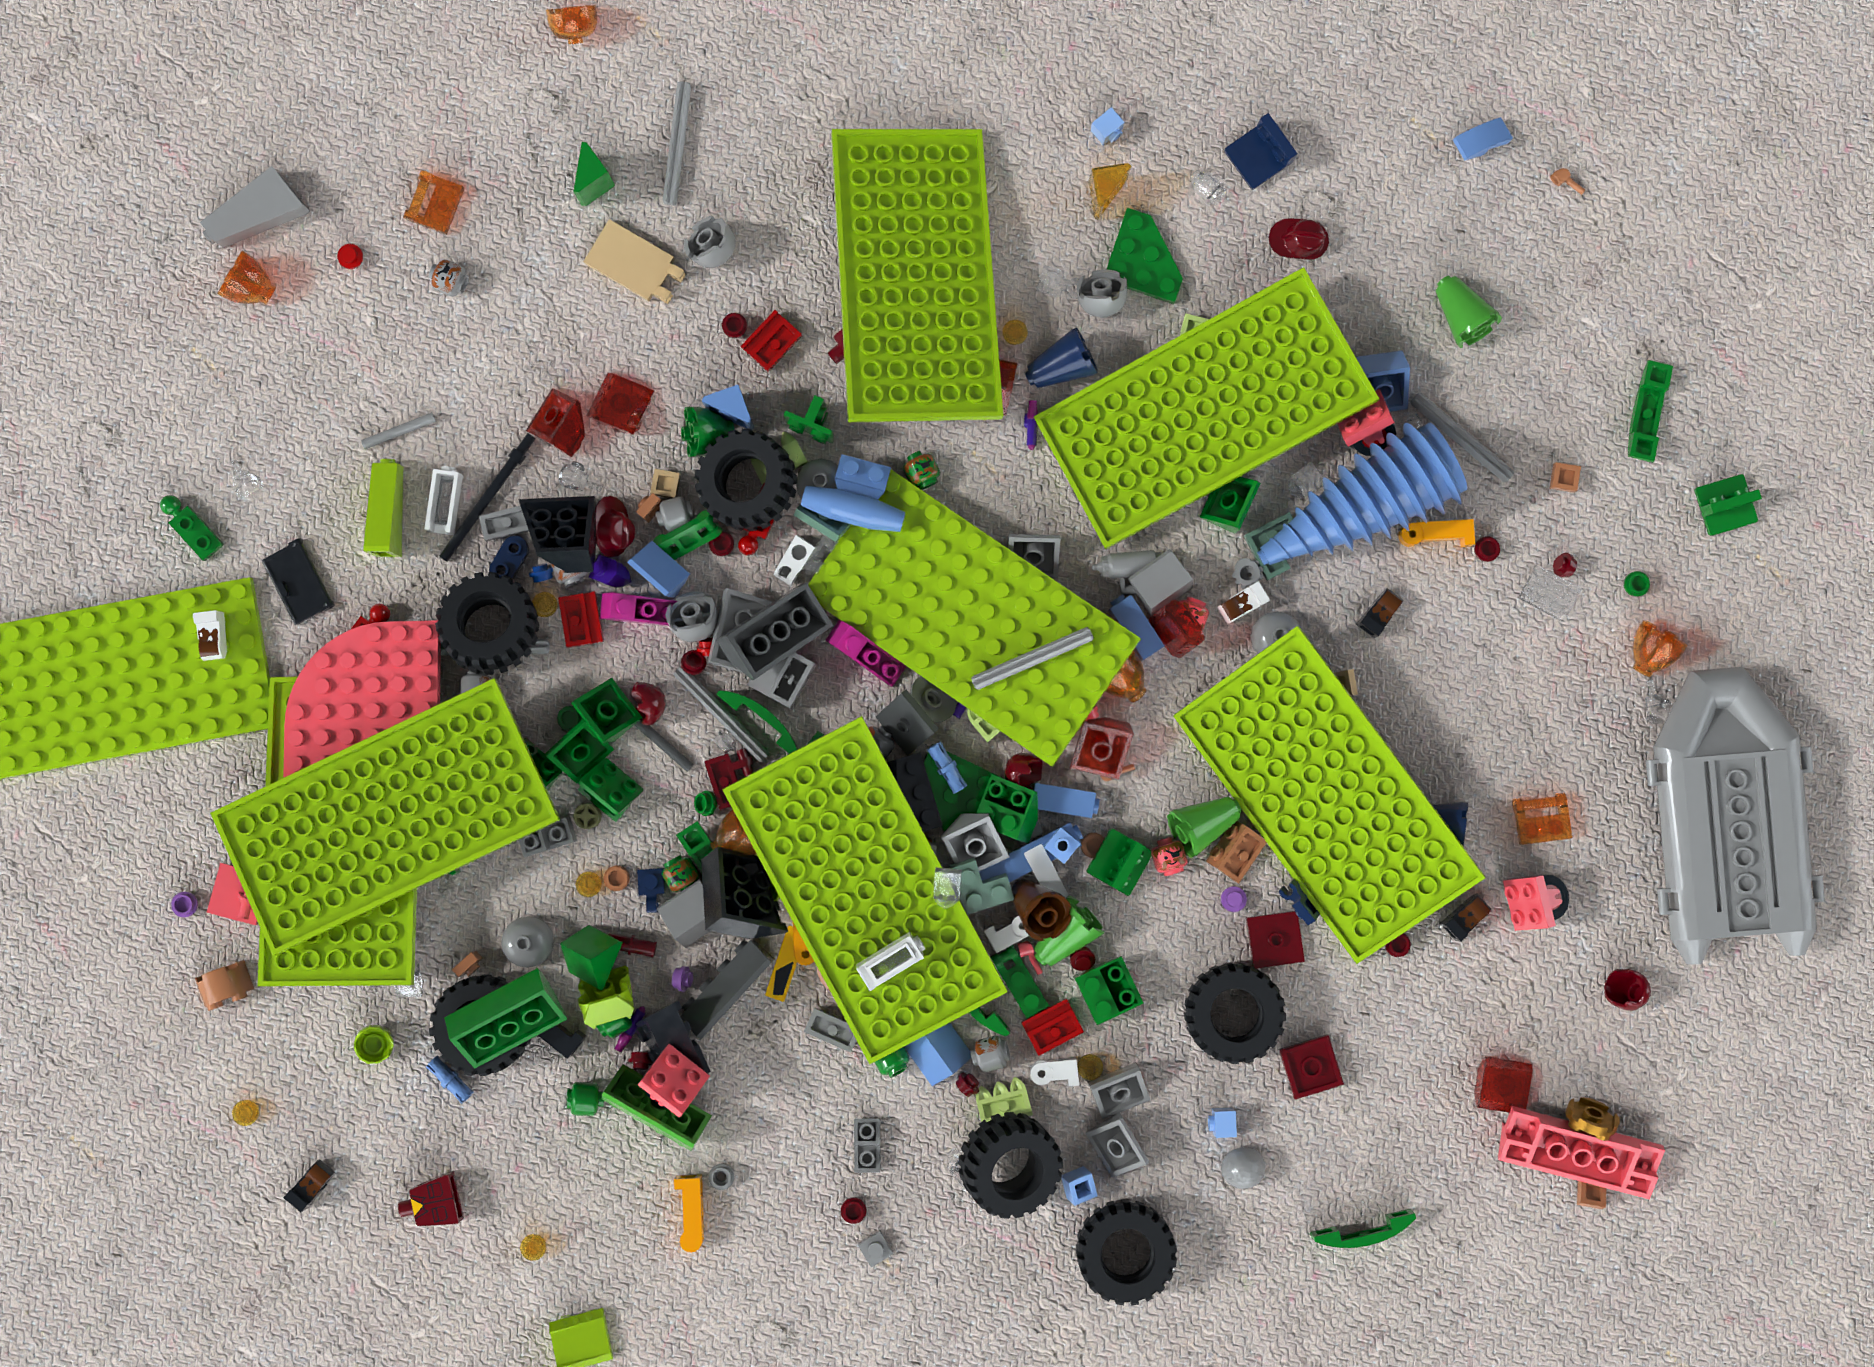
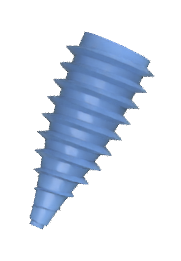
M1430 422L1419 429H1416L1409 423H1404L1403 438L1399 439L1394 434L1387 433V447L1382 449L1377 444L1371 443V457L1367 460L1359 454H1354L1355 468L1350 471L1344 466L1338 465L1339 480L1334 483L1324 477L1322 480L1324 489L1322 494L1318 496L1309 491V505L1304 510L1296 507V517L1288 524H1283V529L1260 547L1261 550L1257 552V555L1262 564L1272 565L1290 558L1293 560V557L1310 554L1313 557V552L1325 549L1333 555L1334 546L1344 544L1353 552L1354 540L1363 538L1373 546L1372 534L1382 532L1391 539L1392 526L1400 524L1409 532V519L1417 516L1427 523L1426 511L1433 507L1444 515V502L1451 498L1462 505L1461 493L1467 490V482L1452 449L1443 435Z

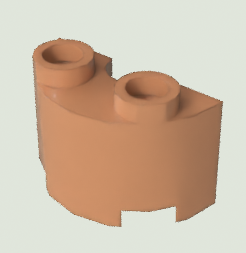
M244 960L195 978L204 1006L207 1007L208 1011L224 1006L222 1001L231 998L232 1002L248 997L246 992L254 989Z

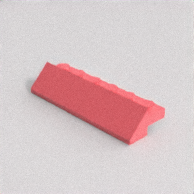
M1514 1106L1510 1110L1506 1123L1502 1122L1498 1160L1650 1199L1658 1180L1656 1172L1665 1152L1663 1145L1618 1133L1611 1135L1608 1141H1602L1592 1134L1584 1131L1577 1132L1568 1126V1120Z

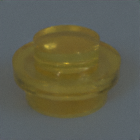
M1020 320L1008 321L1002 331L1004 340L1011 345L1023 343L1028 334L1026 325Z
M549 592L538 593L532 600L540 617H550L557 610V599Z
M588 871L578 876L576 889L580 895L593 897L601 890L602 881L596 873Z
M1086 1054L1078 1061V1073L1086 1080H1095L1102 1074L1103 1063L1098 1056Z
M251 1100L239 1101L233 1108V1119L241 1126H249L258 1119L259 1108Z
M538 1234L526 1236L520 1244L521 1254L530 1261L540 1259L545 1254L547 1248L544 1238Z

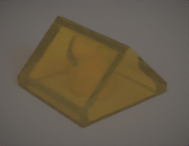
M1124 163L1092 168L1088 184L1095 219L1099 220L1128 180L1132 167L1130 164Z

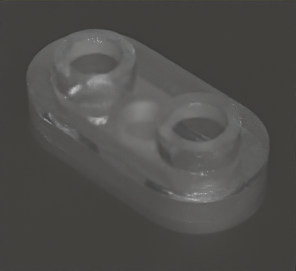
M823 535L801 571L808 576H811L813 573L817 575L825 563L822 561L827 552L832 553L839 541L835 542Z

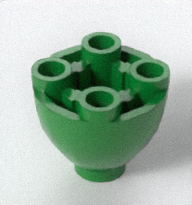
M693 406L684 408L686 426L681 427V438L683 442L687 441V455L689 458L705 456L707 454L705 448L709 443L712 446L717 443L715 438L721 434L724 437H728V432L734 430L732 420H726L712 410Z

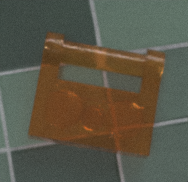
M421 170L418 176L420 181L408 210H405L403 218L447 235L465 188L462 185ZM429 184H432L436 187L423 217L418 215Z
M1557 793L1553 797L1530 800L1518 798L1512 800L1519 845L1572 838L1565 793ZM1556 806L1558 808V814L1525 817V810Z

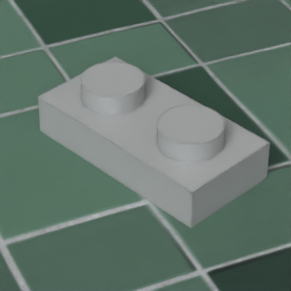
M520 506L479 516L486 542L529 531Z
M814 1008L804 1032L851 1053L856 1038L848 1023L818 1008Z

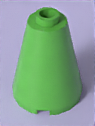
M1446 276L1437 283L1438 287L1435 292L1458 347L1463 348V343L1465 342L1468 346L1476 343L1493 330L1491 325L1495 321L1497 324L1501 322L1502 317L1499 312L1457 276Z
M1223 797L1177 808L1167 815L1168 825L1173 837H1179L1183 843L1186 856L1192 858L1200 854L1240 819L1241 807L1237 800Z
M1072 896L1066 897L1071 906V921L1066 930L1054 939L1049 937L1044 939L1045 941H1038L1034 947L1036 952L1035 958L1044 966L1047 964L1050 966L1057 964L1104 934V931L1101 930L1103 926L1087 907L1084 909L1078 907L1077 904L1080 901Z

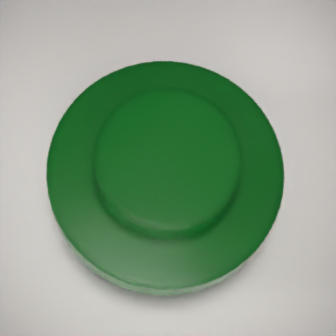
M1631 572L1624 579V589L1633 597L1646 594L1650 588V580L1643 572Z
M574 706L563 707L557 715L559 726L566 731H570L583 719Z
M703 791L697 794L694 800V807L697 813L703 816H711L717 808V800L713 792Z

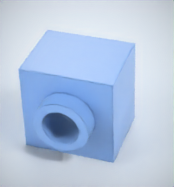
M1111 107L1092 123L1090 131L1104 146L1108 141L1111 143L1115 142L1123 134L1124 121Z
M1059 827L1044 845V848L1065 864L1080 846V843ZM1060 841L1067 843L1066 850L1060 851L1058 849Z
M1212 1108V1115H1208L1209 1131H1213V1135L1216 1138L1237 1137L1236 1111L1233 1108Z
M1084 1166L1062 1175L1061 1179L1066 1198L1074 1206L1098 1196L1092 1173Z

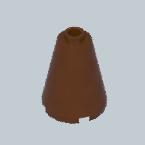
M1027 879L1019 880L1013 885L1011 890L1014 897V905L1024 930L1031 938L1038 941H1045L1044 939L1049 937L1054 939L1066 930L1071 921V906L1063 895Z

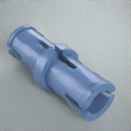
M941 741L927 749L938 767L939 775H943L953 794L967 786V783L956 768L957 763L955 760L952 761Z
M438 1055L426 1066L441 1082L440 1085L444 1089L447 1088L461 1104L474 1093L458 1077L459 1073L448 1067Z

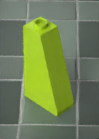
M380 459V463H372L363 551L375 557H402L404 467L396 463L395 459Z

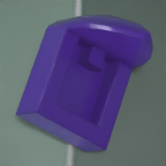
M598 554L594 563V570L590 572L589 578L615 588L624 587L632 582L626 566L616 560Z

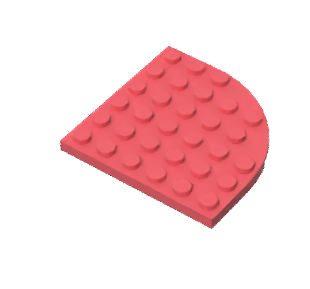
M439 620L391 621L362 625L335 637L312 656L297 677L287 703L284 724L283 777H287L440 704L441 641L438 638L440 635L436 631L435 625Z

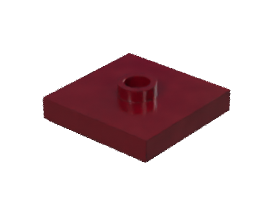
M1295 911L1246 917L1252 965L1254 968L1305 962L1299 917Z
M1328 1034L1278 1049L1295 1100L1344 1085Z

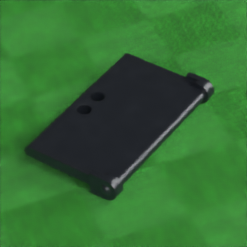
M301 538L293 540L285 548L262 560L294 625H298L314 615L335 606L334 601H331L303 547Z

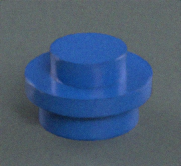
M547 563L533 566V571L528 573L534 583L553 578V568L548 567Z

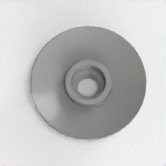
M922 676L913 682L910 694L933 722L946 721L953 715L956 708L955 699Z

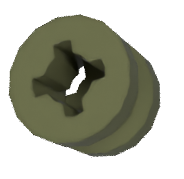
M585 803L575 809L573 818L576 825L580 828L591 829L598 826L601 822L602 814L596 805Z

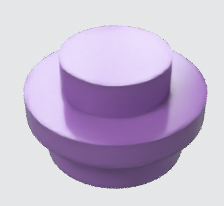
M1228 887L1221 894V904L1230 912H1238L1246 905V894L1239 887Z
M180 892L173 897L171 907L177 916L189 917L196 912L198 900L190 892Z
M688 966L676 968L672 976L673 988H677L680 992H685L688 987H691L693 982V973L690 972Z

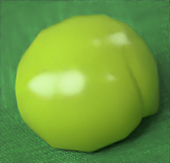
M381 1025L363 1027L354 1040V1052L360 1060L367 1064H379L391 1055L394 1047V1040L390 1031Z

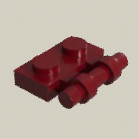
M746 748L736 751L739 761L733 763L729 753L704 761L720 810L731 807L722 789L738 781L735 770L742 768L744 777L754 773L752 768L754 763L752 757L748 756Z

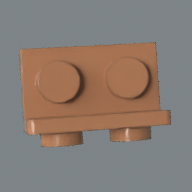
M1237 821L1224 832L1218 844L1212 848L1206 862L1239 884L1267 842L1249 827Z

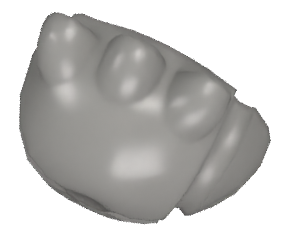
M1248 558L1240 559L1235 565V573L1232 574V577L1236 578L1235 583L1237 585L1241 584L1242 589L1264 578V575L1261 574L1263 567L1259 566V561H1251Z

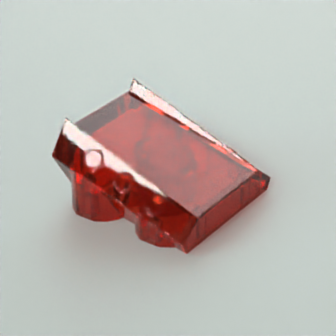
M608 372L586 416L602 425L625 434L633 435L634 432L640 429L642 424L641 418L646 408L650 405L654 390Z
M1178 600L1170 601L1149 618V623L1165 645V648L1172 656L1177 658L1183 657L1205 640L1202 626L1188 608Z
M1485 1056L1479 1064L1474 1090L1476 1107L1510 1113L1512 1106L1526 1109L1533 1073L1532 1064Z

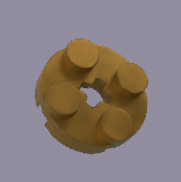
M1580 1097V1100L1575 1102L1574 1098L1571 1099L1565 1111L1566 1117L1569 1119L1568 1126L1577 1132L1584 1131L1592 1134L1602 1141H1608L1610 1136L1616 1133L1620 1119L1616 1113L1612 1116L1608 1112L1609 1107L1605 1104L1586 1097Z

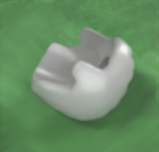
M1239 1147L1228 1152L1221 1164V1172L1225 1181L1239 1189H1248L1259 1184L1264 1177L1266 1168L1261 1153L1250 1147Z

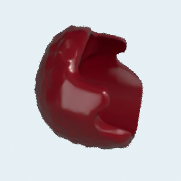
M636 682L631 692L632 698L638 703L636 710L643 718V725H653L664 713L666 706L665 695L660 688L653 684Z
M1015 754L1006 764L1005 779L1032 790L1030 785L1041 781L1043 761L1034 754Z
M1615 969L1605 981L1604 994L1607 1001L1615 1007L1634 1011L1649 1001L1651 987L1643 974L1631 969Z

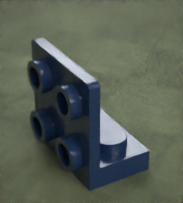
M1269 113L1260 118L1255 128L1224 149V153L1251 190L1256 189L1292 164L1298 154Z

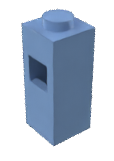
M1121 595L1110 602L1113 607L1108 612L1113 620L1141 638V641L1134 649L1140 661H1143L1165 646L1132 595L1127 598Z
M1034 783L1033 791H1036L1038 795V810L1092 818L1093 813H1098L1100 799L1095 798L1096 793Z

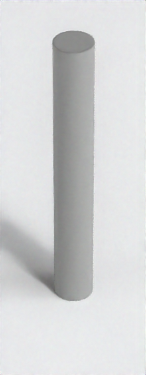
M433 412L365 438L361 440L364 449H368L436 422V418Z

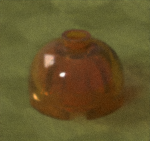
M596 5L546 10L547 22L553 35L559 39H568V45L583 43V38L590 36L595 31L597 25Z

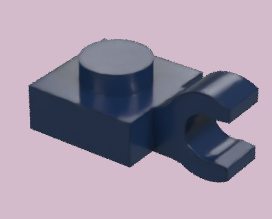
M664 868L637 870L639 896L646 895L647 913L658 912V894H665V880L662 877Z
M1293 879L1289 883L1293 891H1288L1283 885L1279 890V894L1282 898L1293 901L1292 907L1296 915L1303 919L1307 925H1310L1317 920L1320 913L1302 891L1300 884Z

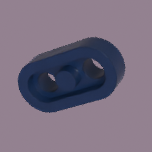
M519 536L508 537L490 564L489 572L498 573V568L505 566V573L499 575V577L501 578L503 575H506L513 580L528 556V543ZM513 544H518V551L512 553L511 546Z

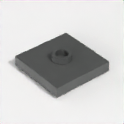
M907 689L876 716L881 725L892 732V738L907 756L939 730Z

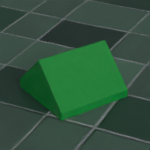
M582 142L573 192L581 206H587L613 188L615 184L588 143Z
M1238 477L1210 493L1200 518L1229 532L1237 533L1243 524L1261 483L1256 480Z
M613 678L608 679L571 703L602 744L615 742L642 719L640 713Z
M582 719L552 746L545 755L577 784L585 774L606 758L614 748L610 743L602 744Z
M588 925L561 942L560 945L569 973L603 991L623 942L594 926Z

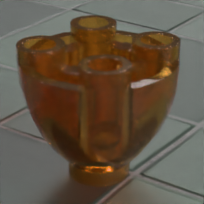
M241 251L235 261V265L228 272L217 294L236 303L255 304L262 302L267 305L276 287L271 284L269 276L262 265L255 258Z
M1643 620L1639 624L1633 639L1635 663L1632 668L1647 677H1651L1654 672L1661 671L1674 664L1686 651L1688 645L1679 640V637L1668 630H1665L1663 633L1657 630L1656 625Z
M1135 650L1105 691L1112 696L1128 699L1131 703L1141 699L1147 691L1144 687L1143 665Z
M732 809L721 821L716 838L711 842L712 849L722 847L735 850L744 855L756 854Z

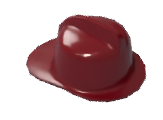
M1282 219L1274 224L1268 236L1269 245L1272 250L1279 256L1286 258L1317 259L1326 252L1329 244L1326 229L1320 223L1307 219Z
M606 496L599 500L595 508L596 544L605 556L616 557L632 544L636 534L635 526L629 519L623 502L618 498Z

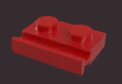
M774 310L741 345V348L765 371L769 372L798 342L802 334Z
M595 591L558 597L566 648L604 642Z
M1067 998L1021 1021L1038 1056L1084 1032Z

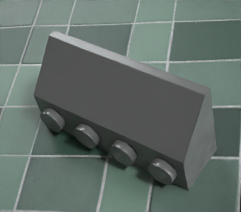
M806 582L794 587L716 639L728 660L751 680H755L833 627V624Z
M744 939L734 950L737 955L731 961L726 959L716 969L719 975L714 980L709 977L699 988L702 993L695 1000L691 997L682 1006L685 1012L680 1017L689 1022L691 1031L699 1040L711 1030L775 960L754 939H751L749 942Z

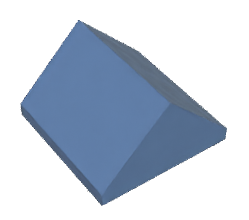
M739 385L703 397L702 403L705 408L718 413L726 420H732L734 424L745 429L754 430V424Z
M653 541L648 543L627 562L666 597L675 598L690 575L689 572Z
M951 1023L904 1046L931 1086L953 1075L971 1059V1051Z

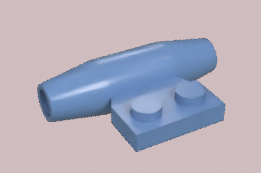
M841 454L835 476L837 489L806 486L801 501V506L829 519L872 530L900 532L905 517L904 511L878 500L885 492L891 467Z

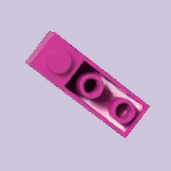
M614 592L603 593L600 619L669 626L665 616L666 610L670 604L673 606L677 601Z
M840 619L825 639L826 642L890 687H893L906 668L905 665Z

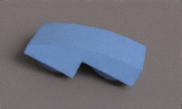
M1500 117L1456 136L1453 141L1464 161L1484 155L1489 149L1508 144L1513 137Z

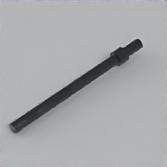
M527 433L518 447L512 449L508 455L510 458L441 552L440 558L448 562L517 464L521 465L526 458L525 453L536 438Z

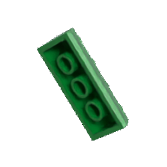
M536 968L444 1017L449 1040L475 1069L567 1020V1016L550 983L541 971Z

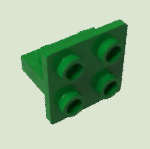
M814 395L805 418L785 411L784 418L790 430L798 434H803L805 431L812 435L813 440L821 444H826L827 441L830 443L834 442L833 431L823 427L828 417L823 398Z
M1743 474L1694 489L1709 536L1758 522L1753 502L1762 499L1760 490L1750 492Z
M604 758L579 780L578 784L580 786L577 789L615 822L623 816L630 804L644 791L640 785L607 758Z
M1110 828L1086 872L1129 896L1152 857L1151 850L1117 830Z

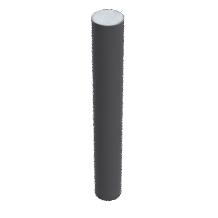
M643 719L634 725L686 772L692 768L694 764L651 726L643 725Z

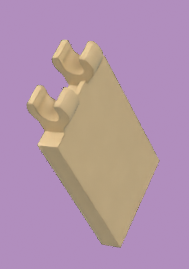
M610 219L583 261L588 267L648 302L652 296H655L664 303L669 304L673 295L669 290L661 287L667 275L680 283L686 276L683 269L673 265L675 258Z

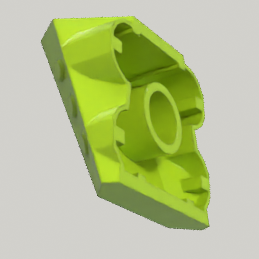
M626 965L611 970L603 991L580 979L578 989L581 996L578 998V1004L583 1014L584 1024L595 1029L600 1024L624 1017L631 1018L634 1011L629 968Z
M603 1308L587 1310L585 1313L574 1316L564 1315L556 1321L549 1322V1333L557 1367H587L613 1359Z

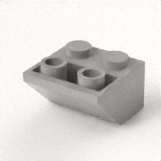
M794 652L755 680L750 679L747 685L792 710L816 664Z

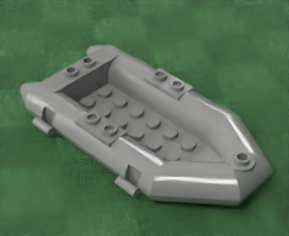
M1743 667L1690 671L1653 746L1654 760H1646L1648 786H1657L1666 888L1657 889L1659 915H1668L1670 939L1686 964H1702L1712 939L1774 933L1790 956L1805 955L1817 929L1815 902L1825 901L1823 875H1812L1803 773L1813 772L1811 746L1801 747L1798 732ZM1799 752L1801 753L1802 769H1801V765H1800V754H1799ZM1811 881H1812V887H1813V898H1812Z

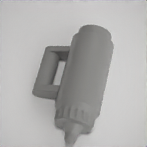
M1148 550L1110 553L1108 556H1102L1098 564L1092 565V570L1101 572L1104 578H1120L1121 595L1137 594L1132 584L1125 585L1124 578H1129L1161 555V552Z

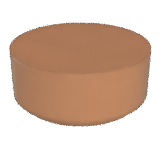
M1098 833L1086 834L1081 840L1083 854L1089 858H1094L1104 837Z
M612 866L604 874V883L612 891L623 890L630 883V873L623 866Z

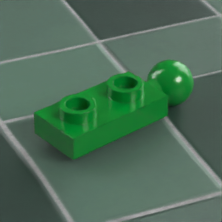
M167 495L161 499L160 508L162 512L174 516L168 523L202 561H206L224 545L190 506L181 510V502L174 495Z

